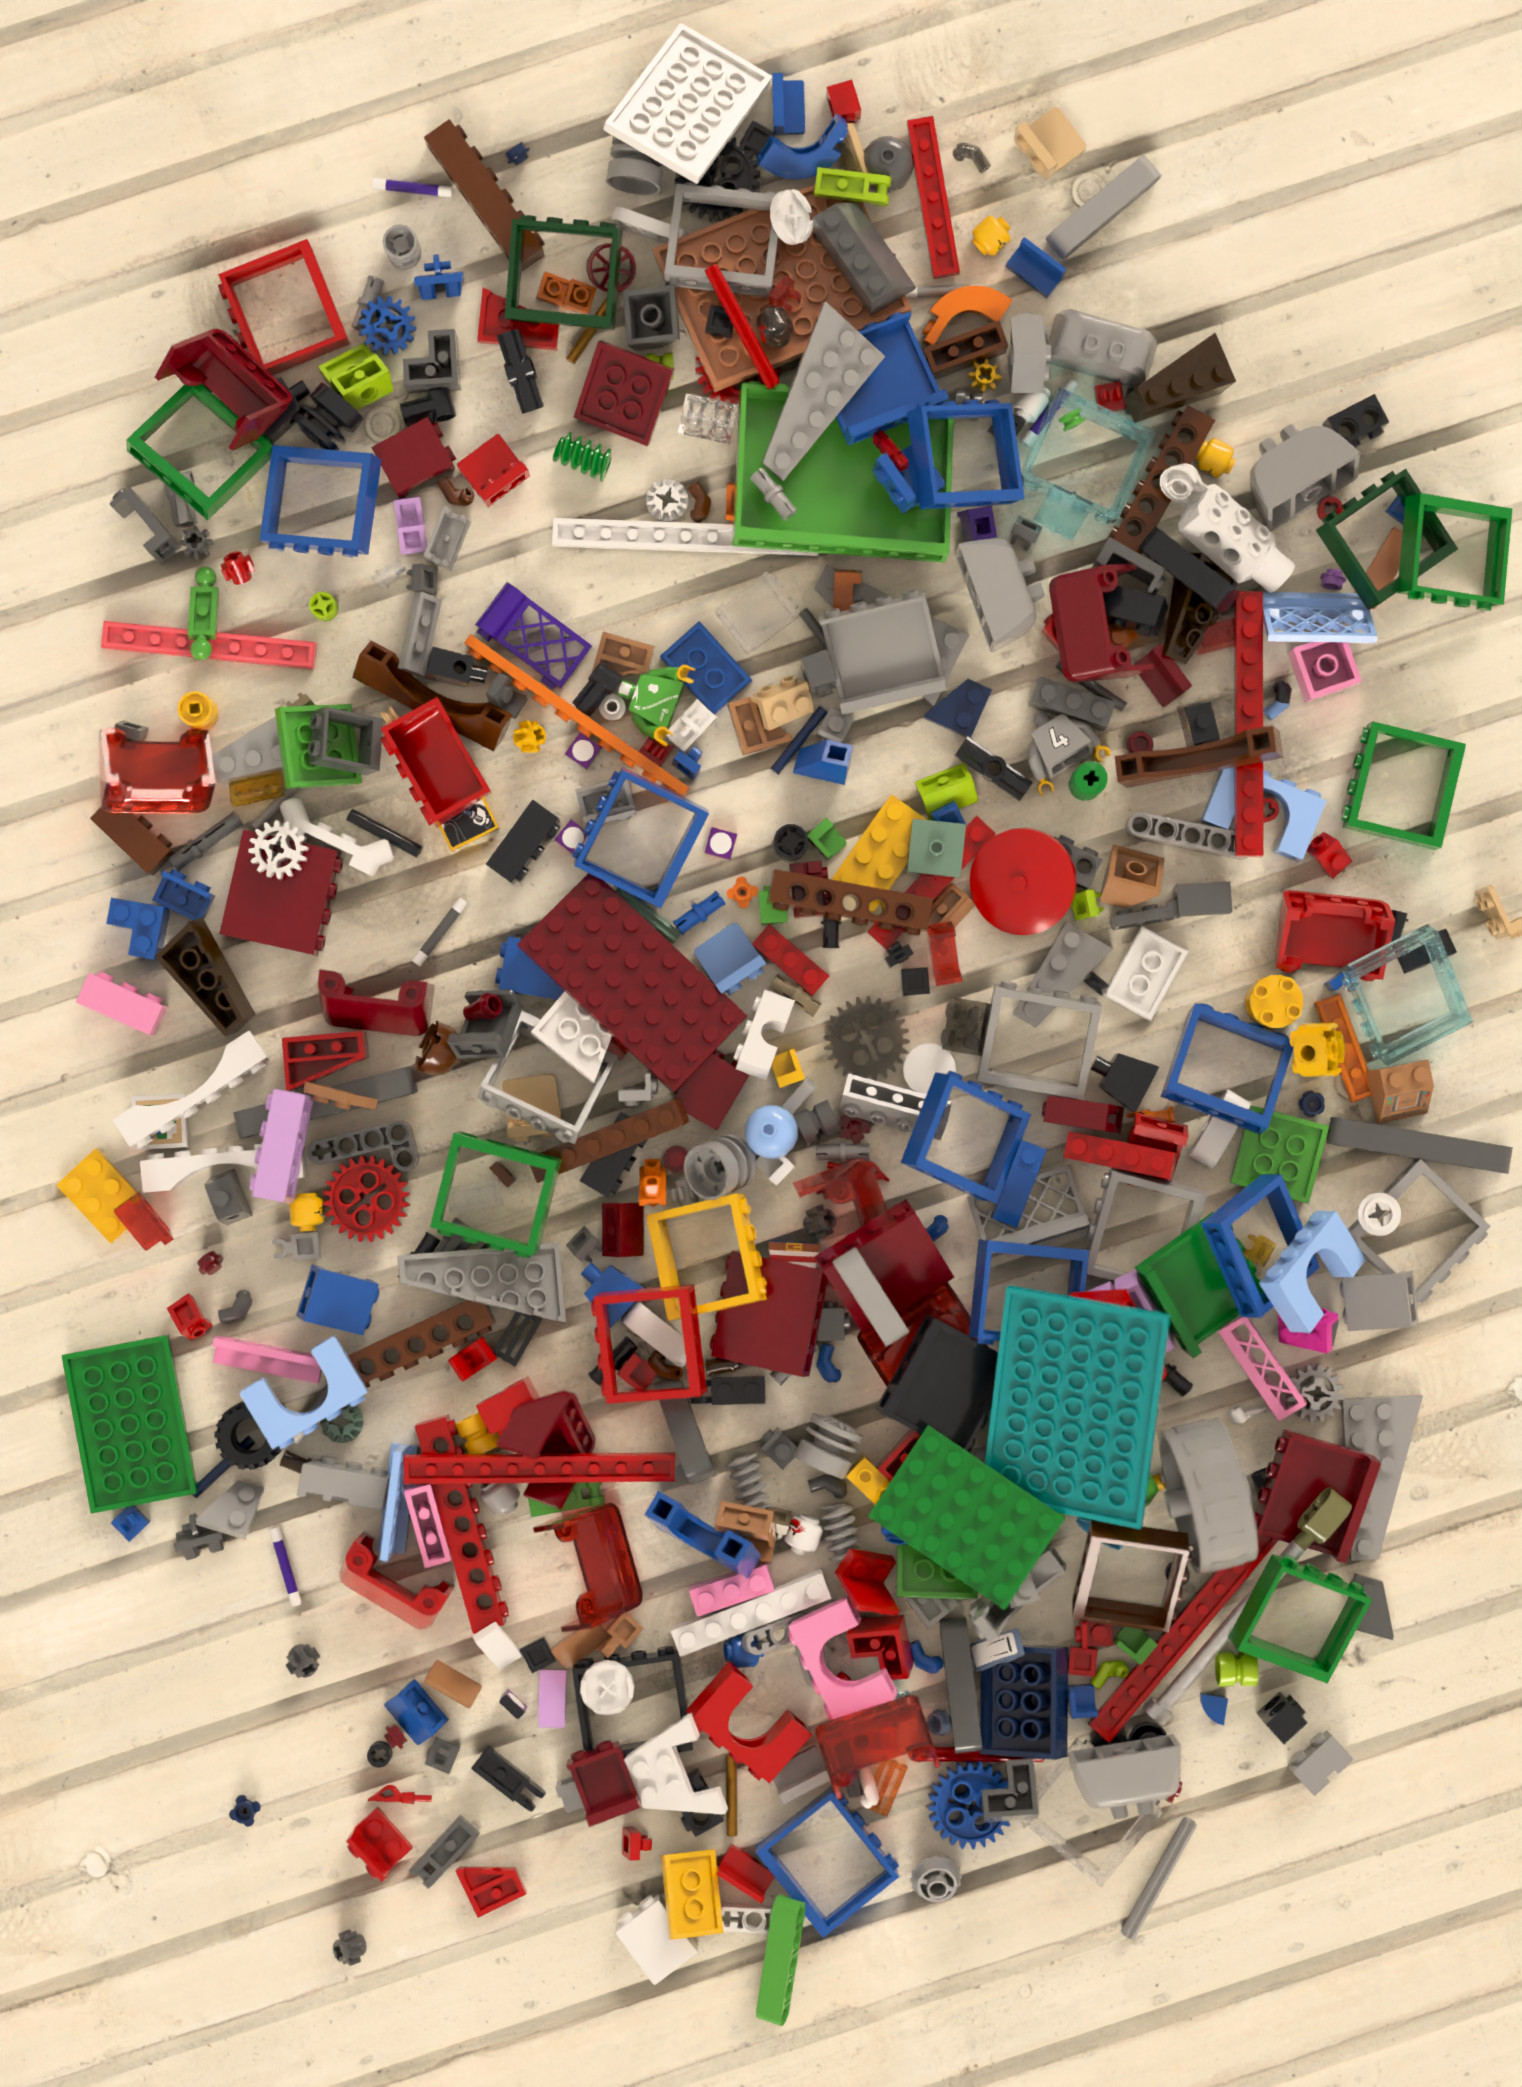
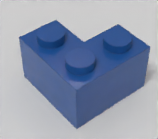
M111 898L106 924L132 929L128 955L157 960L154 956L164 947L170 909L163 906Z

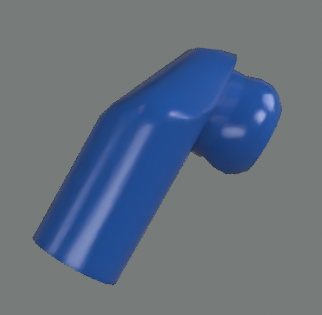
M943 1215L934 1217L933 1223L928 1228H925L933 1242L944 1235L949 1228L947 1224L948 1219Z
M822 1343L816 1367L826 1382L836 1383L841 1379L842 1375L841 1371L835 1368L831 1362L835 1347Z
M919 1640L910 1642L912 1658L917 1668L930 1674L938 1673L943 1668L944 1663L940 1656L930 1657L925 1655Z

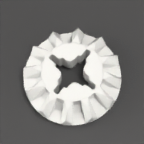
M663 478L653 483L648 490L646 505L651 515L656 519L665 522L674 521L685 513L688 507V494L684 486L676 480ZM669 490H671V499L677 503H668L663 510V500L657 496H666Z
M1372 1193L1363 1198V1201L1357 1208V1220L1360 1222L1362 1229L1372 1235H1387L1393 1232L1400 1223V1206L1392 1196L1386 1193ZM1376 1204L1380 1210L1389 1211V1213H1385L1381 1217V1224L1377 1218L1368 1217L1376 1211Z

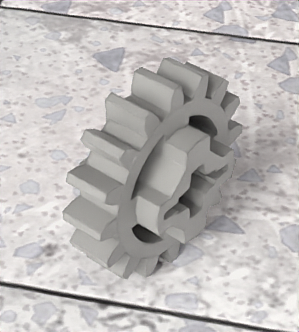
M1316 1363L1314 1369H1312L1311 1365L1305 1364L1304 1372L1298 1368L1295 1369L1298 1376L1296 1378L1289 1376V1378L1307 1403V1408L1302 1407L1299 1409L1298 1417L1303 1419L1308 1415L1307 1418L1310 1422H1314L1315 1416H1317L1319 1421L1324 1422L1325 1414L1333 1418L1334 1413L1332 1409L1342 1408L1337 1401L1345 1399V1396L1339 1394V1390H1342L1344 1385L1336 1383L1340 1376L1337 1374L1330 1376L1332 1369L1326 1367L1322 1371V1365ZM1310 1376L1308 1382H1306L1304 1385H1300L1305 1378ZM1323 1377L1330 1383L1332 1390L1324 1386ZM1316 1388L1325 1395L1319 1394L1313 1397L1304 1391L1310 1392V1390L1313 1391ZM1293 1394L1285 1398L1288 1402L1297 1403ZM1328 1400L1329 1403L1320 1409V1406Z

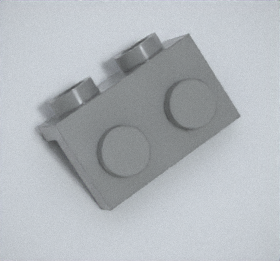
M627 779L603 825L613 820L625 821L636 814ZM609 781L575 789L584 827L587 826L590 819H596L599 813L596 806L601 796H607L611 789V786L608 785Z
M647 1071L645 1073V1087H621L618 1090L619 1101H625V1106H640L642 1101H651L653 1094L658 1092V1079L650 1071Z

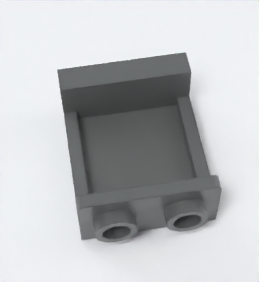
M131 487L121 489L112 497L113 501L109 504L120 516L126 518L133 511H136L155 534L143 546L160 564L181 548L147 504Z
M1111 537L1108 538L1091 567L1106 565L1107 562L1111 565L1134 564L1138 569L1127 574L1147 584L1145 592L1157 594L1166 580L1162 576L1165 571L1164 567Z
M513 990L466 992L464 997L469 1005L485 993L497 995L502 1002V1011L495 1019L473 1021L465 1019L461 1032L449 1035L447 1043L458 1059L506 1057L523 1008Z

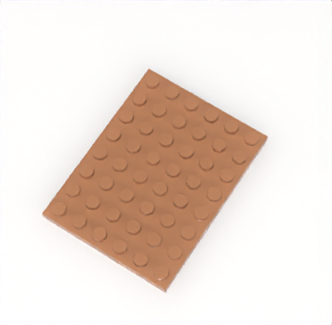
M815 184L798 190L810 204L812 211L809 213L810 220H813L814 216L836 203H853V201L814 197ZM858 202L863 211L865 212V214L867 215V217L870 219L864 204ZM750 209L678 238L675 265L707 269L709 266L717 264L722 271L765 275L771 230L770 211ZM813 229L806 241L795 245L786 244L779 238L772 297L733 293L773 369L802 357L824 301L857 331H861L865 325L871 322H877V324L884 322L894 313L901 312V314L907 312L911 313L912 311L905 295L870 316L813 233ZM668 243L652 249V254L664 280ZM676 287L678 312L714 392L759 375L735 328L732 339L705 334L710 306L723 307L716 292ZM758 326H765L763 328H766L762 329L764 330L762 331V333H764V337H766L764 338L765 342H767L766 344H764L761 340Z

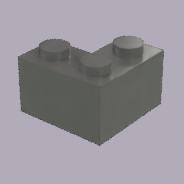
M455 329L428 330L429 357L403 359L404 386L407 392L424 393L441 388H448L450 391L461 390L459 347Z
M1034 1759L1006 1760L1007 1788L981 1791L983 1822L1038 1819L1039 1809Z

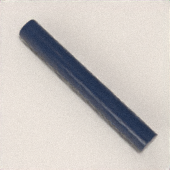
M819 706L770 768L777 775L781 773L827 714L823 707Z
M248 1435L240 1443V1446L249 1450L256 1442ZM224 1458L197 1483L198 1493L192 1494L195 1498H198L231 1467L228 1464L229 1460Z

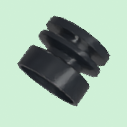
M321 382L310 395V398L317 407L313 409L308 405L302 404L300 408L307 414V419L298 412L292 416V419L298 424L301 432L320 448L339 450L338 446L332 441L334 438L342 444L346 442V439L339 430L344 428L354 433L364 421V418L344 398Z

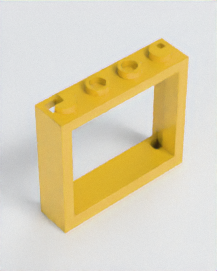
M735 1193L715 1200H706L646 1215L661 1287L680 1286L666 1220L731 1205L749 1294L697 1305L698 1315L766 1300L765 1285H767V1282L761 1275L762 1258L760 1252L756 1251L754 1242L757 1237L754 1225L750 1224L749 1214L751 1213V1207L748 1206L744 1194ZM679 1298L664 1299L668 1321L680 1320Z

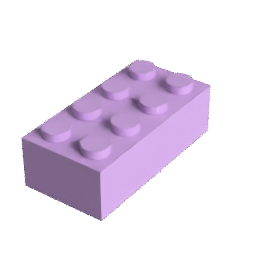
M273 1089V1093L268 1094L266 1101V1110H269L268 1119L263 1121L260 1136L264 1137L262 1148L258 1147L255 1156V1163L258 1164L257 1174H253L250 1181V1190L253 1191L252 1197L293 1203L313 1105L312 1096Z

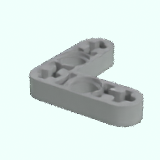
M795 1612L745 1632L741 1641L742 1647L747 1653L760 1655L792 1643L788 1635L789 1625L793 1620L808 1614V1612ZM778 1625H781L785 1632L784 1637L780 1641H777L773 1636V1631ZM754 1637H766V1639L768 1640L758 1642V1649L756 1647L751 1646L750 1642L754 1641ZM796 1645L795 1649L804 1679L809 1686L813 1687V1677L810 1671L805 1670L800 1660V1655L802 1654ZM823 1650L825 1664L830 1670L825 1650Z

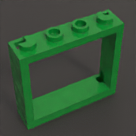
M184 384L126 439L127 452L208 521L271 460L273 444L265 434L249 443L257 451L208 497L145 443L192 396L197 398L235 431L234 424L239 417L212 394L208 387L204 384L198 386H187Z
M1425 493L1407 496L1405 500L1399 566L1401 590L1397 593L1408 595L1409 600L1430 598L1431 603L1446 604L1449 601L1454 602L1453 606L1462 608L1475 605L1477 606L1476 610L1491 611V607L1504 605L1513 509ZM1424 511L1489 522L1483 596L1417 586Z
M1372 721L1366 727H1363L1362 734L1359 737L1362 747L1361 752L1356 754L1353 762V768L1356 769L1354 779H1350L1347 787V794L1350 795L1348 805H1344L1341 812L1343 813L1341 820L1344 821L1342 828L1432 850L1442 848L1466 744ZM1378 733L1448 750L1428 836L1358 819Z
M462 1131L453 1133L430 1227L438 1229L437 1233L444 1236L452 1237L453 1234L463 1236L462 1240L469 1243L478 1244L479 1241L489 1243L488 1247L494 1250L504 1251V1248L514 1250V1254L520 1257L530 1258V1255L534 1256L539 1253L562 1159ZM461 1146L546 1169L528 1243L443 1220Z
M1272 1554L1228 1639L1238 1651L1328 1684L1372 1599L1364 1592L1365 1587L1357 1582L1351 1581L1349 1584L1334 1573L1329 1572L1326 1575L1313 1565L1306 1564L1303 1566L1287 1555L1279 1557ZM1284 1572L1349 1597L1316 1659L1251 1635Z

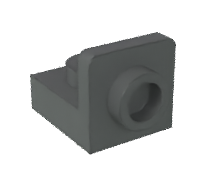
M498 673L486 692L489 702L513 714V719L518 717L528 701L526 695L514 691L509 677Z
M778 1427L774 1432L769 1429L759 1440L762 1443L759 1446V1450L769 1456L782 1470L794 1459L798 1446Z

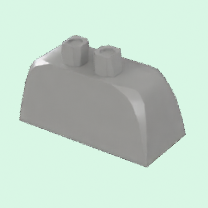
M1067 309L1060 311L1055 316L1047 344L1051 346V360L1046 361V363L1111 382L1121 381L1122 385L1137 388L1148 379L1158 342L1150 331L1077 310Z
M1290 424L1280 432V437L1284 442L1276 445L1272 438H1267L1260 442L1259 451L1262 456L1250 471V488L1261 520L1270 532L1357 479L1360 452L1331 428L1316 426L1299 431L1293 424Z
M983 539L959 543L955 555L990 652L992 653L1019 639L1032 628L1036 620L1033 603L1043 598L1045 593L1040 582L1027 587L1024 578L1036 574L1033 560L1027 559L1018 562L1012 546L1006 540Z
M1174 1734L1067 1752L1076 1784L1087 1805L1097 1809L1110 1808L1116 1820L1128 1817L1127 1805L1137 1804L1139 1815L1152 1814L1154 1811V1800L1165 1799L1173 1795L1179 1787L1181 1745Z

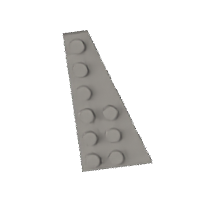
M826 301L822 303L806 350L803 352L788 391V397L782 407L778 423L772 433L761 462L780 481H784L885 357Z
M559 1243L541 1244L539 1253L534 1256L530 1255V1258L517 1256L514 1254V1250L504 1248V1251L486 1248L397 1256L400 1284L555 1322L566 1323Z

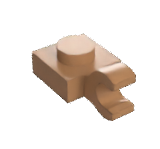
M621 1610L605 1629L610 1636L600 1643L597 1650L604 1657L609 1658L619 1645L627 1649L644 1628L626 1611Z

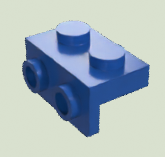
M174 869L170 873L163 870L161 873L163 878L152 901L191 920L202 917L204 919L215 898V895L209 893L211 887L199 881H196L193 885L185 881L186 875Z

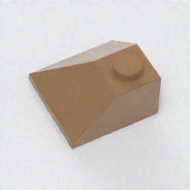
M1113 844L1102 883L1100 902L1127 908L1159 896L1165 858Z

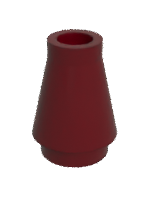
M485 993L470 1005L465 1006L463 1015L468 1021L495 1019L502 1011V1002L497 995Z

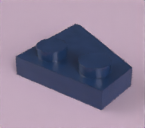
M967 679L925 713L923 719L966 738L968 736L971 738L992 689Z

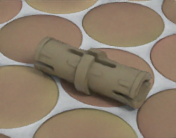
M780 974L775 976L768 987L781 996L795 1000L794 1005L812 1017L822 1004V1002L803 991V987L790 983Z

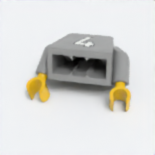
M1045 711L1040 712L1033 719L1038 728L1031 733L1033 741L1029 744L1028 763L1035 780L1039 781L1037 792L1041 796H1043L1041 792L1043 784H1049L1051 792L1053 793L1054 791L1053 784L1046 780L1047 775L1051 779L1091 754L1096 762H1103L1098 754L1100 750H1103L1106 756L1111 755L1108 747L1100 745L1101 740L1088 723L1075 718L1069 719L1064 714H1060L1051 720Z

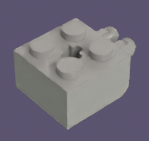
M1025 312L1021 313V315H1015L1011 318L1010 322L1011 337L1008 355L1011 393H1042L1044 381H1049V365H1046V361L1051 360V346L1046 345V342L1049 341V327L1044 326L1043 315H1033V313Z

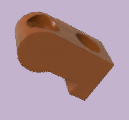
M835 570L833 609L839 608L840 611L848 610L850 605L856 603L854 600V584H861L863 570Z

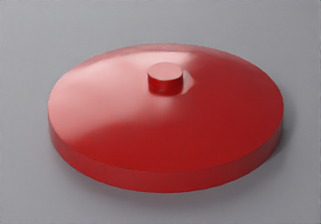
M1014 828L995 835L981 847L971 867L970 890L978 911L991 925L1006 933L1032 935L1049 929L1066 915L1075 898L1077 876L1071 856L1057 839L1037 829Z

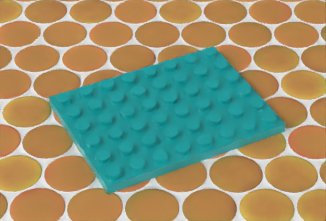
M1008 1285L1005 1293L985 1464L1057 1513L1141 1529L1144 1521L1171 1314Z

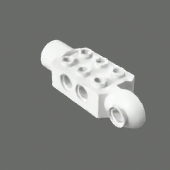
M1191 464L1173 465L1164 470L1160 476L1159 483L1162 492L1169 499L1178 502L1184 508L1178 522L1179 532L1236 582L1242 583L1253 578L1269 593L1276 591L1289 578L1295 568V564L1276 548L1274 534L1256 520L1247 509L1241 507L1226 491L1216 484L1206 486L1201 481L1197 469Z

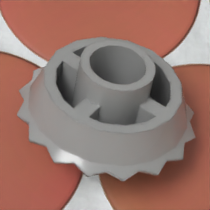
M937 1856L924 1858L922 1862L916 1863V1868L911 1871L912 1877L910 1882L912 1883V1889L917 1892L918 1896L930 1902L946 1901L956 1893L957 1888L961 1885L962 1875L960 1874V1867L956 1866L953 1860H948L945 1856L941 1858Z

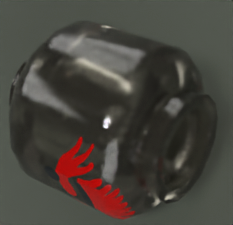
M767 307L756 319V327L761 340L767 346L773 348L784 347L794 335L793 323L788 311L783 307Z

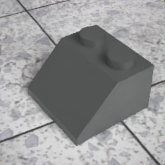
M676 285L623 291L627 346L635 351L662 348L680 340Z

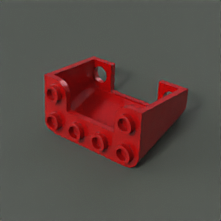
M438 697L380 728L384 736L380 737V740L389 756L395 754L399 764L395 766L402 779L408 777L412 787L408 789L415 802L422 801L424 806L420 807V810L429 826L435 824L436 828L491 794V790L478 767L475 766Z

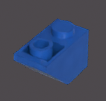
M824 740L801 748L797 755L793 773L845 785L851 764L853 745Z

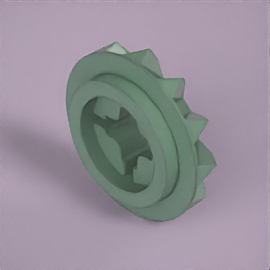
M350 1403L340 1409L344 1419L353 1420V1422L344 1425L343 1433L339 1425L331 1424L339 1416L330 1421L326 1418L320 1421L323 1434L332 1442H350L362 1431L364 1423L362 1412L357 1405L351 1407Z

